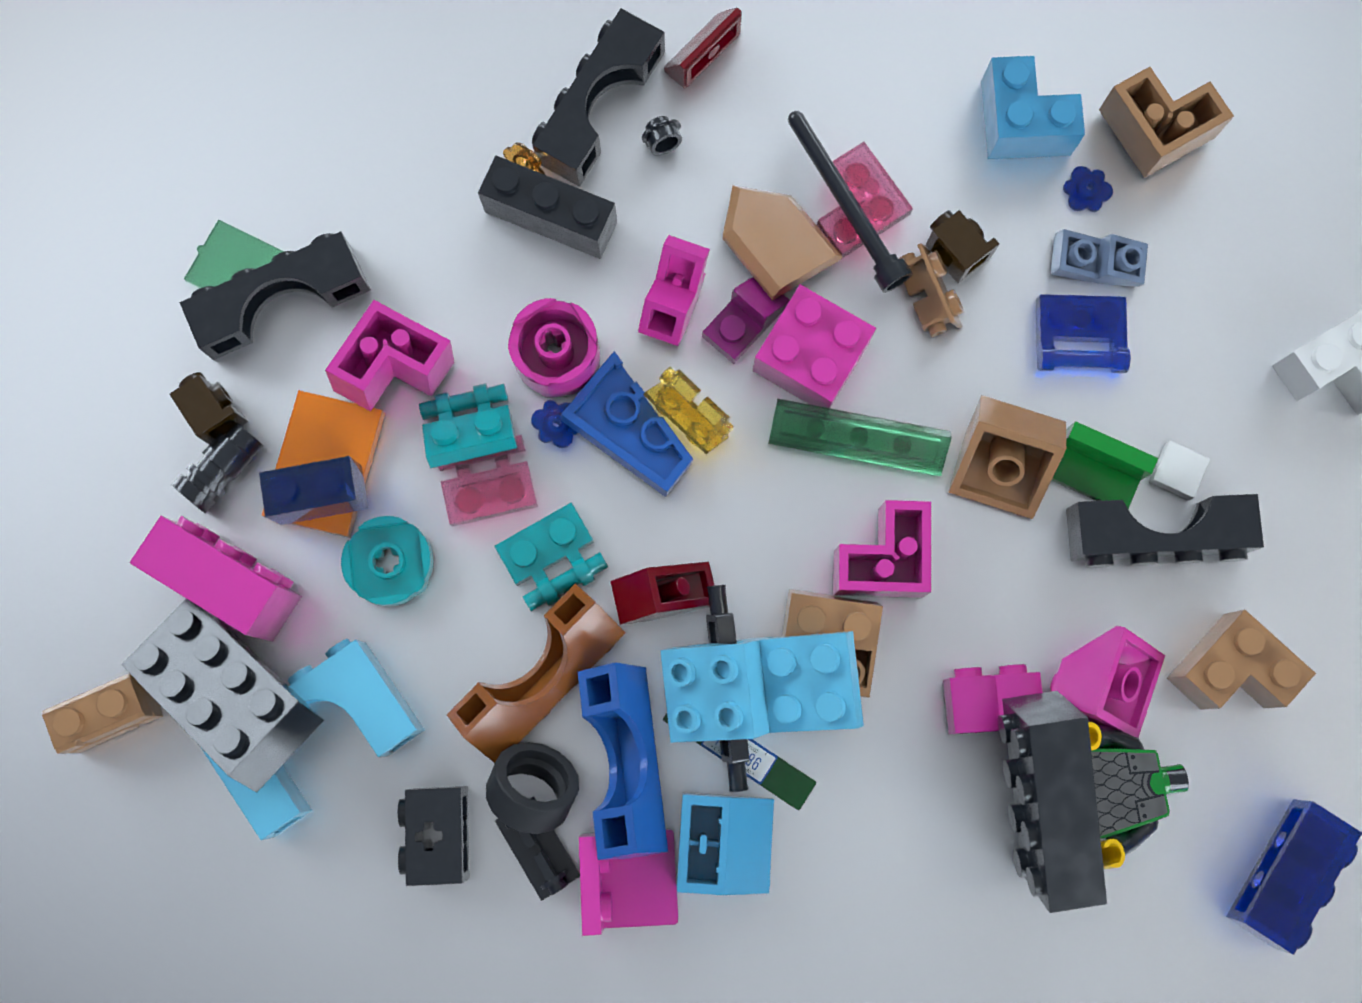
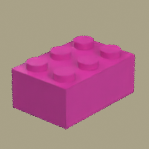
M160 516L129 563L244 635L273 642L302 598L300 594L290 589L294 581L273 568L269 569L258 562L254 567L253 565L257 558L239 547L232 546L219 539L221 536L199 523H194L184 516H180L177 522Z

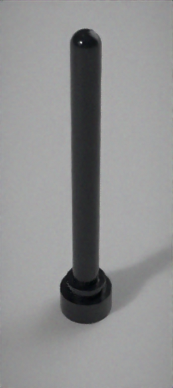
M800 111L791 112L788 116L790 127L876 264L873 267L876 272L874 279L883 293L894 290L909 280L913 272L903 258L898 259L896 254L889 253L803 113Z

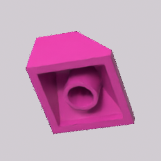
M1115 626L1062 659L1058 672L1052 678L1050 692L1058 691L1088 717V722H1093L1096 725H1107L1139 738L1166 655L1127 628Z

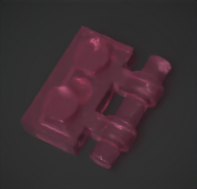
M522 434L515 436L516 449L438 467L440 471L456 468L458 476L457 478L440 481L449 524L452 527L538 507L528 462L525 461L512 465L509 455L526 451ZM495 459L497 468L472 474L471 464Z

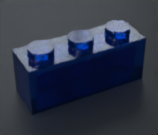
M1293 799L1226 917L1271 947L1294 955L1296 950L1302 948L1310 939L1313 930L1311 924L1319 909L1325 907L1333 898L1335 893L1334 883L1341 870L1349 866L1355 859L1358 852L1356 844L1362 832L1314 801Z

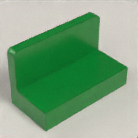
M1075 421L1066 429V451L1051 481L1096 501L1123 500L1129 509L1140 481L1153 473L1159 458Z

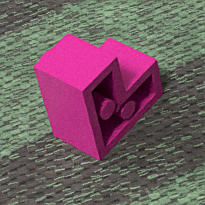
M373 300L333 357L325 372L334 392L372 411L394 377L432 397L455 362L451 340Z
M885 500L878 509V545L839 544L834 550L833 595L923 598L930 594L931 501Z

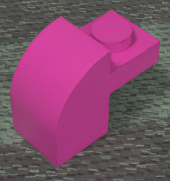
M671 235L667 236L662 247L656 279L644 301L638 328L639 333L679 346L703 286L706 275L704 270L710 249Z

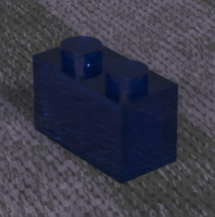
M350 456L259 472L265 517L280 525L368 509L362 466Z

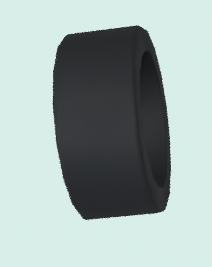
M532 742L513 744L502 751L486 783V800L492 813L505 825L519 832L531 834L550 832L563 824L579 792V776L572 763L559 751L547 745ZM516 774L533 775L543 780L553 789L557 800L547 802L531 800L521 795L511 786L508 776Z

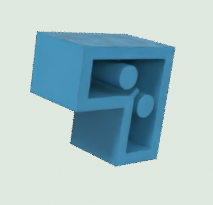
M1035 56L991 58L981 80L987 159L1071 156L1085 135L1081 94L1038 96Z

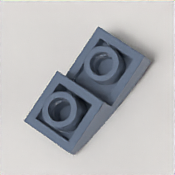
M1063 229L1057 232L1054 237L1051 274L1080 281L1140 287L1145 283L1148 244L1114 234L1100 239Z

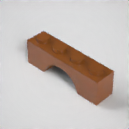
M576 583L544 615L547 626V642L543 654L535 666L522 677L509 683L492 685L478 682L446 715L463 738L494 763L502 751L513 744H519L550 713L555 705L579 683V671L592 668L626 633Z

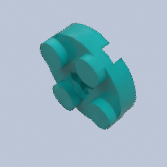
M375 517L357 528L359 530L353 534L351 540H347L342 550L341 569L346 583L359 597L379 606H397L412 600L416 595L426 590L428 580L433 571V551L428 539L416 526L399 517ZM391 549L393 556L399 557V564L395 565L390 573H386L383 567H377L376 561L382 559L384 551Z

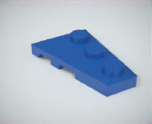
M613 351L562 412L561 421L666 497L691 466L693 458L665 419L659 417L646 399V393L637 381L634 382L624 369L623 362L616 352Z

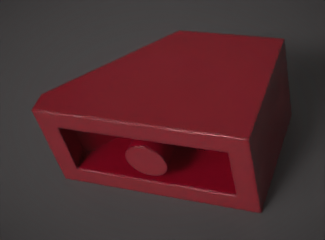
M709 561L644 568L610 581L620 625L651 621L708 608L707 586H715Z

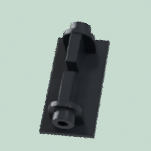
M499 819L495 820L541 901L550 895L556 894L580 877L578 869L555 830L531 834L519 832L505 825Z

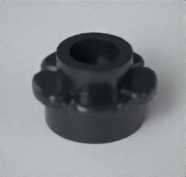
M667 116L656 117L647 123L646 130L642 134V142L650 148L654 155L667 154L676 149L682 142V136L679 132L681 124L676 119L669 121Z

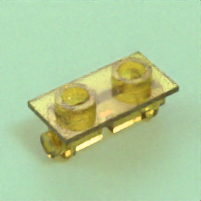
M671 366L668 367L659 377L661 382L643 394L661 415L667 417L686 435L693 445L699 447L706 455L729 438L728 434L734 428L729 422L731 417L709 397L703 399L699 406L693 402L701 390L680 369L675 371Z

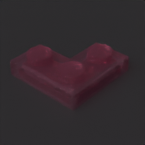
M865 142L860 143L833 161L878 235L911 215L912 206ZM840 206L818 219V228L838 250L842 258L864 245Z

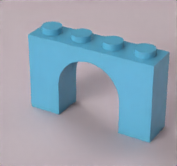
M345 639L325 653L328 659L314 669L311 665L306 666L287 680L290 684L289 687L308 705L329 701L343 708L354 720L378 757L390 756L425 731L366 642L356 639L350 642L349 639ZM202 749L260 840L276 837L312 811L285 769L284 764L256 793L229 777Z

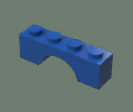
M614 662L579 671L578 681L582 718L588 721L600 735L609 762L607 794L601 805L593 811L598 860L631 859L669 852L646 667Z

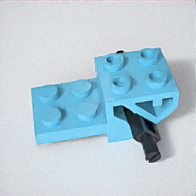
M726 585L707 586L710 615H706L709 643L660 650L670 743L720 740L721 758L723 762L727 763L730 792H741L749 789L745 762H749L747 739H755L768 733L858 729L864 726L853 631L736 640L733 613H728Z

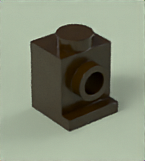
M948 210L930 225L932 232L925 245L931 253L936 250L938 251L947 272L959 283L992 257L999 246V242L995 238L987 242L984 239L981 227L976 221L971 218L967 219L960 210L954 214Z
M201 372L185 377L179 383V388L169 394L195 435L209 445L220 433L225 435L236 423L243 426L248 422L241 412L231 406L233 400L219 382L211 384Z

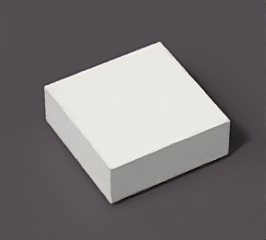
M1170 440L1165 443L1149 483L1186 500H1191L1195 498L1211 459Z

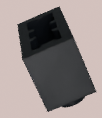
M468 786L405 790V799H399L397 814L399 827H405V846H400L398 870L400 875L406 874V886L462 884L469 880ZM432 822L434 830L442 831L443 835L442 840L435 842L433 848L432 840L424 839L423 836L424 830L432 827Z

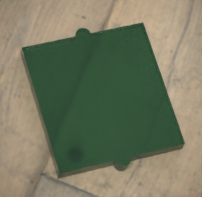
M218 219L204 245L197 247L198 255L184 280L198 288L205 286L215 287L231 280V277L240 270L247 268L256 269L270 263L275 255L284 251Z

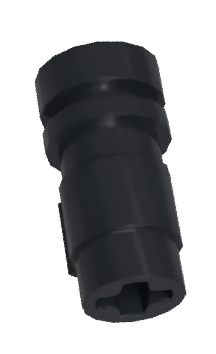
M236 423L225 435L220 433L202 452L205 456L196 465L191 463L186 468L189 471L186 476L181 474L171 485L206 514L216 503L213 499L217 495L221 498L226 493L223 488L243 471L263 445L239 423Z

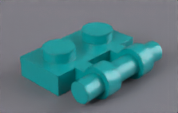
M484 383L473 386L474 391L452 396L446 392L435 395V400L419 403V410L423 420L439 417V421L422 425L425 454L430 469L517 448L509 406L492 407V404L508 401L505 384L488 387ZM474 408L478 409V412L465 414L457 417L454 416V413L461 412Z
M572 502L494 546L517 586L531 578L535 581L538 588L522 596L530 611L537 609L545 603L551 606L560 600L559 595L568 591L575 583L577 585L582 583L583 586H586L595 580L594 575L608 568L600 552L585 561L580 554V550L591 545L594 541ZM568 558L573 568L549 580L545 570Z

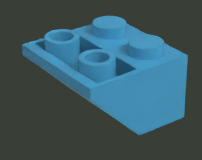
M683 793L677 892L711 895L769 893L774 799Z

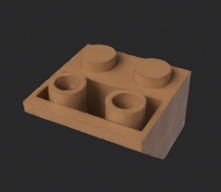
M789 589L782 637L853 631L860 696L870 698L883 606L874 601Z

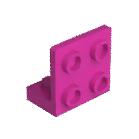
M666 829L669 852L631 859L598 860L595 833H583L579 836L582 936L602 935L604 928L675 925L678 923L675 840L672 829Z

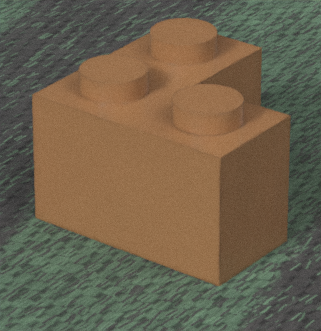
M1151 67L1115 85L1099 108L1100 113L1144 178L1215 139L1234 117L1211 81L1173 101Z
M1244 609L1224 614L1166 679L1200 710L1222 708L1239 687L1263 708L1287 707L1316 673Z

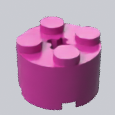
M545 298L527 305L517 314L510 332L508 349L522 381L530 389L546 398L569 396L582 390L600 367V347L594 323L587 312L572 302L567 303L557 301L554 298ZM555 343L562 350L554 353L549 351L548 347Z

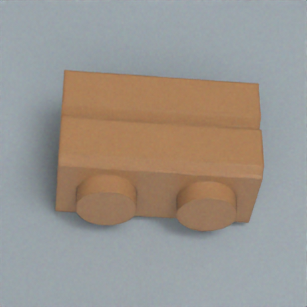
M128 673L43 710L42 717L57 754H76L139 727V724H147L163 717V712L160 704Z

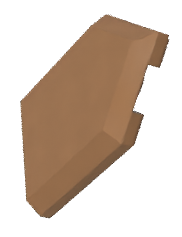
M732 186L722 239L772 301L842 259V255L792 195Z

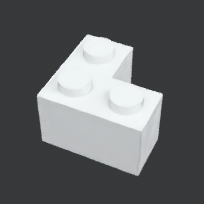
M1362 310L1272 365L1296 401L1333 381L1357 415L1362 413Z

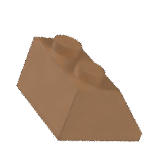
M981 395L965 433L949 486V493L1033 519L1066 451V421Z

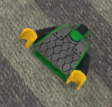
M1088 722L1100 839L1106 838L1101 840L1104 869L1119 868L1123 865L1125 856L1136 850L1157 830L1158 820L1169 816L1170 809L1167 795L1188 791V776L1181 764L1161 767L1157 751L1144 750L1139 738L1107 725H1096L1093 722Z

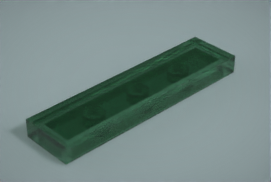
M777 398L768 444L941 476L952 436L951 431Z

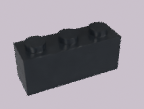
M495 155L478 191L485 213L599 259L602 258L617 224L614 202Z

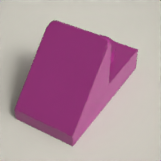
M752 277L733 289L731 301L702 331V337L730 362L735 364L784 311L790 299L783 294L772 301L759 283Z

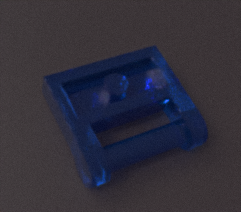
M1040 294L1036 299V355L1038 371H1053L1055 367L1107 368L1112 373H1127L1130 367L1131 355L1127 342L1126 297ZM1054 341L1109 343V351L1056 350Z

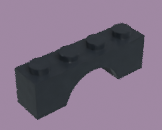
M620 8L613 21L607 20L598 35L597 46L591 55L586 53L582 57L576 69L575 80L569 89L564 87L560 91L554 103L555 111L547 123L543 121L538 125L532 137L536 162L579 187L601 154L599 135L589 122L590 111L594 103L603 93L616 86L625 84L644 86L665 53V32Z
M340 231L335 234H322L313 239L310 245L295 252H281L275 255L270 263L256 269L247 268L240 270L231 277V280L220 285L199 288L191 294L190 298L179 303L198 348L212 360H215L253 343L254 324L260 311L272 299L282 294L307 292L323 299L331 307H335L371 291L351 245Z
M1258 494L1209 497L1196 504L1191 520L1179 533H1160L1143 526L1133 517L1123 500L1077 502L1066 509L1071 561H1085L1086 568L1110 567L1114 565L1113 559H1130L1131 566L1154 565L1159 563L1158 557H1174L1175 564H1191L1203 562V555H1219V562H1236L1248 560L1247 553L1264 548Z

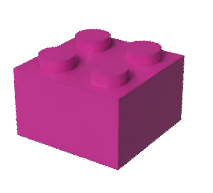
M800 284L756 354L752 371L827 414L868 347L876 327Z

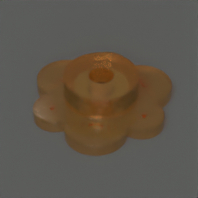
M516 142L512 147H506L503 150V155L507 160L545 175V172L540 167L542 164L541 159L523 143Z

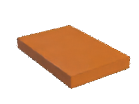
M298 390L261 516L350 538L386 413L376 408L369 411L355 403Z

